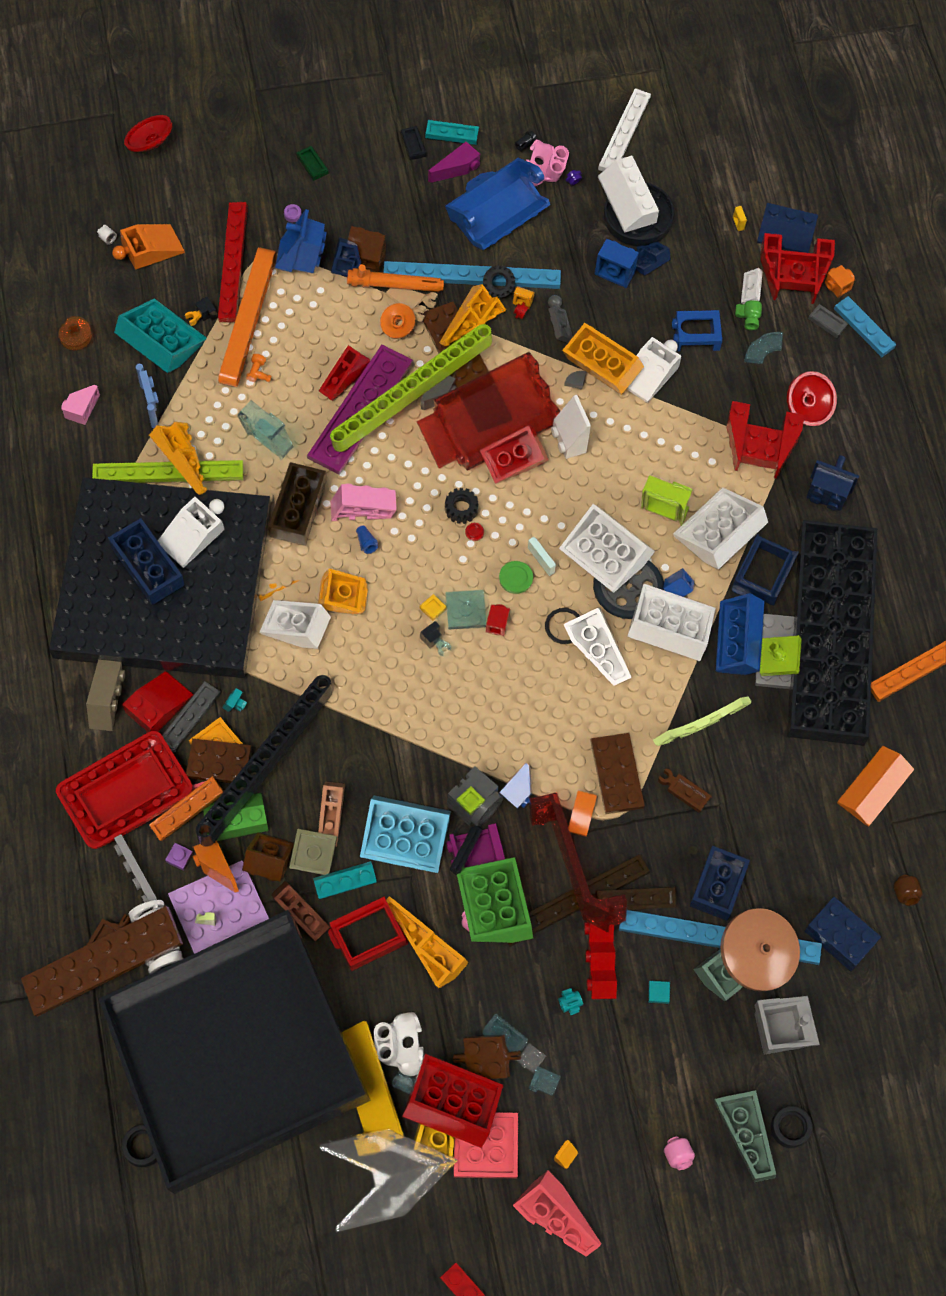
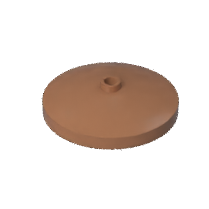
M751 909L735 916L726 926L721 939V957L727 972L738 984L753 991H769L781 987L794 975L799 963L800 946L794 929L784 917L768 909Z

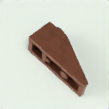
M286 880L271 894L285 911H290L295 921L314 941L330 928Z

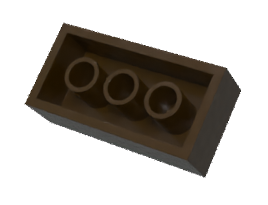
M292 462L289 463L268 525L269 537L306 546L327 482L326 471Z

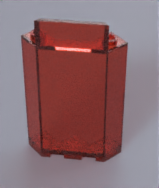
M527 352L434 399V413L417 421V424L438 469L457 460L460 466L463 465L468 471L485 462L480 452L483 448L527 426L534 427L537 434L553 427L554 419L560 413V409L550 399V388L540 376L538 361L530 352Z

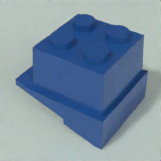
M305 209L295 224L287 222V231L280 239L275 268L292 272V269L314 273L315 266L319 267L320 255L323 253L325 243L322 242H325L327 232L324 231L325 224L308 219L309 210Z

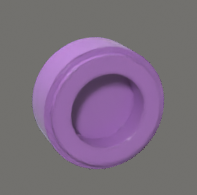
M290 204L284 209V217L288 222H297L302 215L301 208L298 205Z

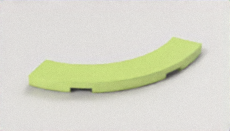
M749 696L739 698L699 720L668 730L653 739L656 746L672 742L678 736L683 738L720 721L719 719L730 713L732 715L751 704Z

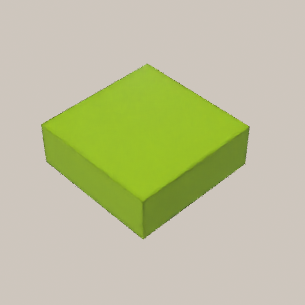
M470 786L456 799V802L471 815L485 802V799Z

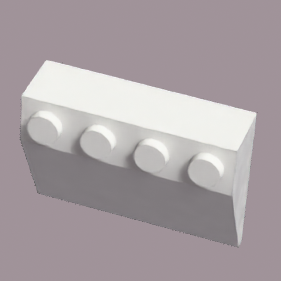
M722 488L676 530L673 535L703 562L719 569L768 523L763 506Z
M592 504L559 548L612 592L617 591L636 574L655 552L595 504Z
M643 584L627 637L700 661L708 644L716 608Z

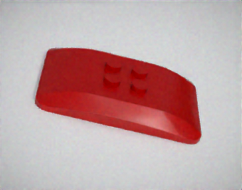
M150 731L63 780L56 787V794L86 845L91 849L101 848L114 841L115 837L123 836L173 807L193 791L191 781L163 736L157 731Z

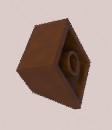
M257 832L246 849L242 871L248 872L251 875L266 877L271 881L280 882L286 873L294 843Z

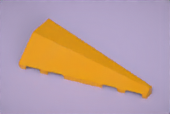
M483 284L473 286L439 343L443 346L450 345V343L460 339L477 326L485 324L488 320L495 318L496 315L505 312L506 308L498 297L492 298Z
M174 422L170 427L156 425L149 434L151 439L198 495L205 493L207 488L203 487L202 481L204 478L203 475L199 474L200 464L195 447L191 446L192 436L187 432L188 424Z
M389 896L386 901L395 919L435 985L441 988L454 980L468 964L467 960Z

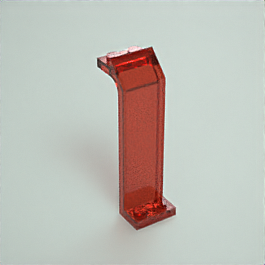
M557 792L530 798L531 825H543L549 821L552 823L583 920L609 933L610 924L618 925L626 921L627 899L625 894L602 900L596 899L590 894Z

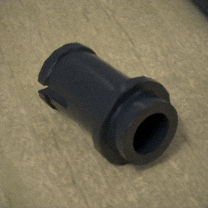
M527 131L522 138L515 142L516 148L522 151L531 143L533 144L537 139L536 134L533 131Z

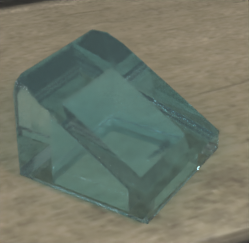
M398 1072L392 1080V1085L410 1094L415 1079Z

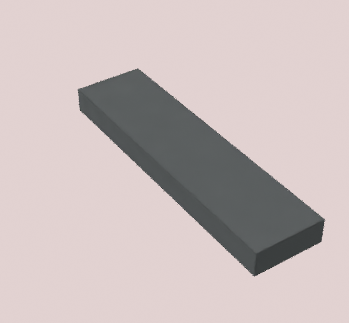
M205 681L162 735L173 753L178 750L221 694L219 690Z

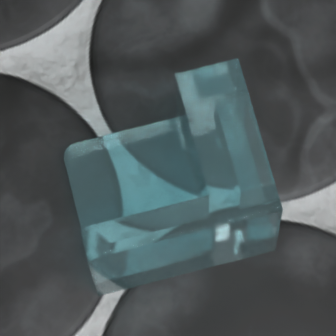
M537 1067L529 1090L535 1093L539 1090L553 1096L561 1076Z

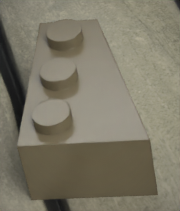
M98 659L86 703L89 729L113 731L118 698L121 695V682L125 680V670H122V662Z

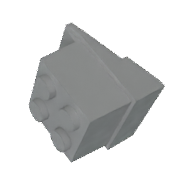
M808 996L759 1000L754 1005L756 1010L755 1019L764 1055L820 1045Z

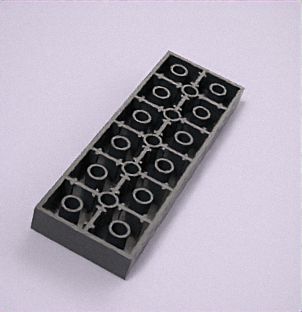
M803 520L801 523L798 539L799 553L797 556L793 636L799 635L801 637L799 674H791L787 737L862 746L866 744L869 738L878 528Z

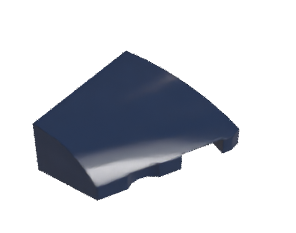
M339 237L331 273L347 276L348 270L359 268L361 260L357 244Z

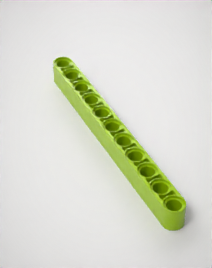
M486 324L477 326L333 429L330 438L334 450L338 452L347 450L487 349L492 344L491 328Z

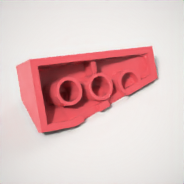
M548 1170L536 1179L513 1204L527 1221L533 1225L537 1223L546 1229L545 1232L552 1235L553 1233L562 1238L566 1245L584 1256H588L601 1245L596 1234L564 1186Z

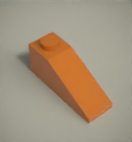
M217 840L208 847L201 844L194 846L196 855L192 857L196 866H201L204 874L231 891L239 892L235 878Z

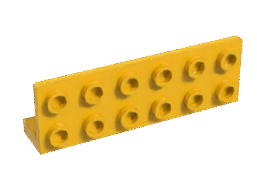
M362 1021L342 1032L371 1100L356 1107L364 1130V1134H357L352 1137L359 1158L375 1156L405 1140L367 1021Z

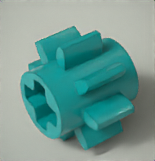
M571 988L562 991V997L558 998L562 1011L564 1013L569 1011L570 1015L580 1012L579 1007L583 1005L580 993L578 991L572 992Z

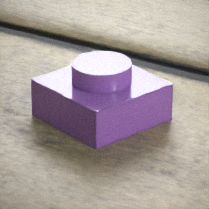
M175 843L165 861L184 871L193 855V851Z

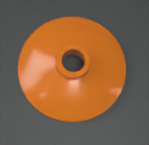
M392 304L382 313L380 319L381 328L391 338H403L413 330L415 314L405 304ZM402 320V324L397 325V322Z

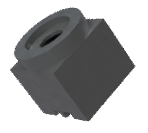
M474 766L465 776L467 779L464 780L462 778L460 785H456L448 793L447 807L470 827L473 824L480 827L495 813L504 797L498 793V786ZM470 786L485 799V802L471 815L456 802V799Z

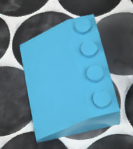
M373 796L370 801L360 857L438 873L451 811Z

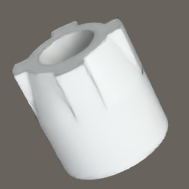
M103 225L97 230L99 237L106 244H112L116 240L117 234L107 225Z

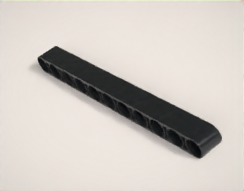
M319 675L312 681L198 823L196 835L202 846L208 847L215 843L331 697L332 685L328 676ZM229 802H234L232 805H226ZM205 832H209L206 836L202 835Z

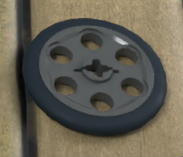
M648 560L641 568V574H634L617 591H607L605 585L595 577L593 580V590L597 601L607 612L623 619H632L637 605L635 598L640 596L643 582L649 581L653 587L664 590L663 577L658 568ZM632 584V587L626 589V585ZM624 598L627 603L624 606H620L616 603V600Z

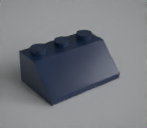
M767 203L757 243H762L765 233L782 235V249L809 253L818 214Z

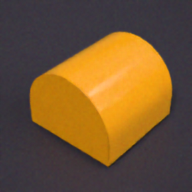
M517 286L514 292L513 304L517 305L519 303L521 305L524 302L528 309H530L535 292Z

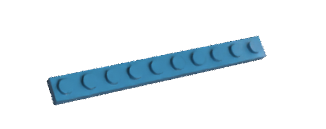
M384 261V273L434 277L444 280V283L483 284L484 275L491 268V266ZM507 267L514 274V287L560 289L561 270ZM495 275L492 279L493 286H505L506 279L502 275Z
M630 910L621 911L619 931L721 948V939L726 928ZM798 939L800 946L799 962L819 965L822 943Z

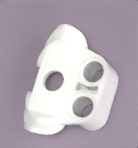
M414 1012L399 1014L392 1023L382 1022L376 1025L374 1029L375 1049L379 1060L385 1065L398 1067L399 1071L407 1076L418 1074L424 1051L423 1047H419L418 1032H422V1029ZM389 1029V1035L386 1038H382V1032ZM406 1037H412L414 1040L411 1048L403 1046V1040ZM391 1050L390 1057L383 1059L384 1052Z

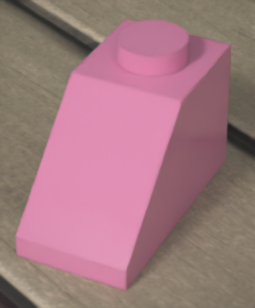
M92 385L69 394L61 407L64 417L85 425L100 396L98 386Z

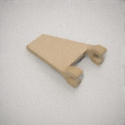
M390 288L386 292V296L394 302L409 306L415 314V319L420 322L424 320L425 315H421L419 312L424 313L426 307L419 304L423 301L429 308H434L437 304L432 301L438 296L434 292L423 294L410 289Z

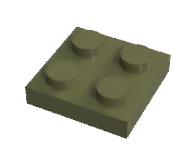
M297 829L289 868L320 875L329 874L337 836Z

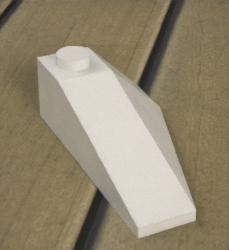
M601 608L592 610L564 624L571 641L613 685L631 678Z

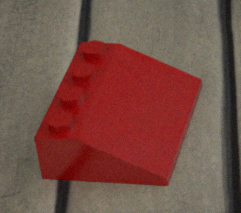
M425 1054L402 1117L482 1148L490 1134L503 1084Z

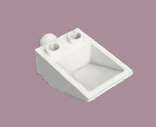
M651 337L637 354L644 368L628 386L627 390L648 403L679 368L681 355L676 353L677 343L674 340H667L662 344Z
M194 497L179 511L158 539L164 551L182 568L190 563L225 530L222 521L215 515L223 512L224 503L219 499H214L210 502L208 509L201 501Z

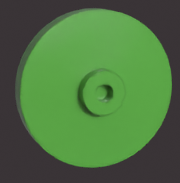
M511 561L501 568L499 582L507 592L520 594L531 587L533 572L527 564L520 561Z

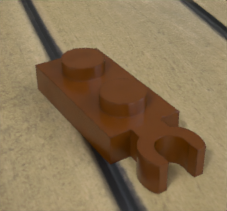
M666 768L664 774L668 776V779L660 776L658 782L662 785H669L667 790L669 793L700 813L710 800L711 795L681 774H678L675 778L672 771Z

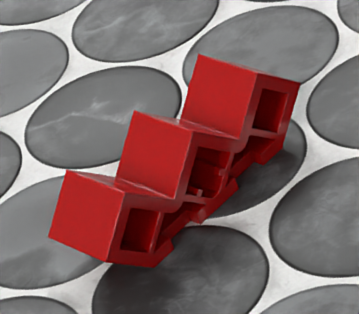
M588 914V922H584V935L588 936V950H585V962L589 963V979L586 980L587 991L591 992L592 999H616L617 979L615 973L616 952L613 942L612 914Z

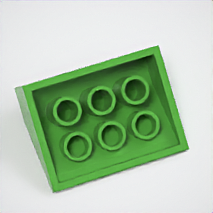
M515 857L463 868L462 872L457 874L471 941L514 943L533 939L531 921Z

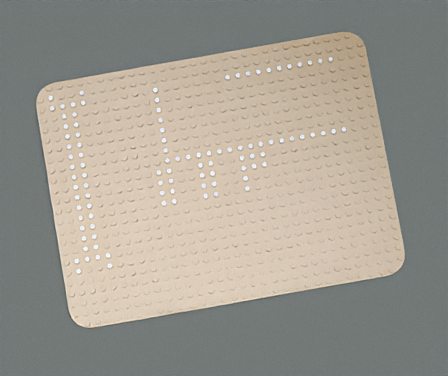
M253 262L241 277L238 311ZM274 265L238 387L219 384L218 382L220 369L235 322L219 323L217 319L158 422L159 426L168 427L174 422L187 423L189 426L187 432L192 436L191 446L195 447L199 461L243 460V480L202 481L203 487L213 491L270 496L271 511L269 522L290 462L326 471L327 482L306 546L269 537V531L267 530L258 595L264 596L282 586L286 588L274 592L272 596L263 601H260L259 596H257L246 674L298 696L304 693L317 676L326 675L331 680L332 695L324 704V707L471 769L476 766L482 773L505 783H508L527 763L531 770L532 794L573 811L578 791L597 795L592 819L602 821L615 819L627 813L628 811L605 814L590 740L591 738L629 733L642 791L661 745L656 746L653 739L668 730L697 660L627 637L632 619H623L607 612L595 597L593 590L594 576L559 548L592 504H595L655 551L649 561L658 568L663 581L684 568L694 580L693 591L684 597L716 608L712 622L713 625L720 609V601L724 600L748 542L721 568L716 569L703 562L674 537L673 533L681 527L678 520L674 521L646 510L645 507L641 509L642 491L649 475L671 484L677 482L692 488V493L686 505L689 507V510L683 522L684 524L722 488L764 506L775 480V469L740 463L738 471H735L732 450L729 444V434L725 425L653 397L647 403L627 389L621 395L588 372H586L582 390L564 386L565 380L570 374L584 370L492 334V344L482 351L480 355L511 415V421L478 433L457 390L447 403L426 410L421 409V399L423 396L421 395L367 434L339 475L307 459V454L359 379L358 377L333 401L319 392L322 384L347 346L349 345L369 358L370 361L381 344L412 359L413 364L404 378L437 356L438 351L423 321L420 322L415 319L413 330L403 338H391L383 332L380 325L382 313L390 305L396 304V302L386 296L385 292L370 286H351V284H347V277L331 273V271L315 266L314 273L294 269H292V272L277 269ZM402 320L397 322V325L402 324ZM253 354H260L266 358L265 364L260 366L258 371L271 375L270 383L258 378L256 382L246 379L247 373H250L253 365L251 361ZM577 395L591 425L587 452L566 459L564 454L559 451V442L557 438L553 437L551 428L556 416L570 399ZM527 426L534 427L549 461L495 484L480 450ZM150 437L135 463L170 462V460ZM145 482V483H144V484H154V485H164V486H174V487L192 488L188 482ZM341 484H352L353 486L367 485L372 488L385 487L395 490L396 511L389 519H367V516L355 517V520H349V517H338L337 521H331V500ZM456 488L457 490H460V488L466 490L467 488L469 492L473 491L474 496L478 498L476 517L472 518L471 522L467 520L466 524H463V522L457 524L456 520L452 522L451 518H448L447 513H445L446 496ZM458 501L454 504V508L464 511L469 508V504L464 501ZM474 522L479 523L484 529V535L478 541L468 539L465 534L466 527ZM360 526H366L368 531L378 541L377 550L371 554H366L360 549L356 529ZM532 537L538 540L556 564L555 573L551 576L545 572L528 549V540ZM511 561L523 562L533 572L531 587L520 594L507 592L499 582L501 568ZM328 569L366 579L368 593L365 611L362 614H349L326 610L331 618L318 649L302 648L260 633L273 600L317 604L320 583ZM641 569L635 575L641 574ZM643 582V584H647L653 587L651 582ZM275 583H276V584H277V587H276V588L271 589V588L269 587V584H275ZM630 583L626 585V589L632 587ZM434 594L447 607L443 613L432 621L420 609V605ZM639 597L635 598L636 603L638 602ZM624 598L616 600V603L620 606H624L627 603ZM491 604H501L506 606V608H510L504 636L486 633V623ZM559 608L572 609L580 616L601 608L631 678L613 685L574 643L560 644L554 642L545 631L547 616ZM568 612L555 614L549 621L551 634L560 640H570L564 624L577 617ZM436 621L440 625L441 641L429 648L420 639V632Z

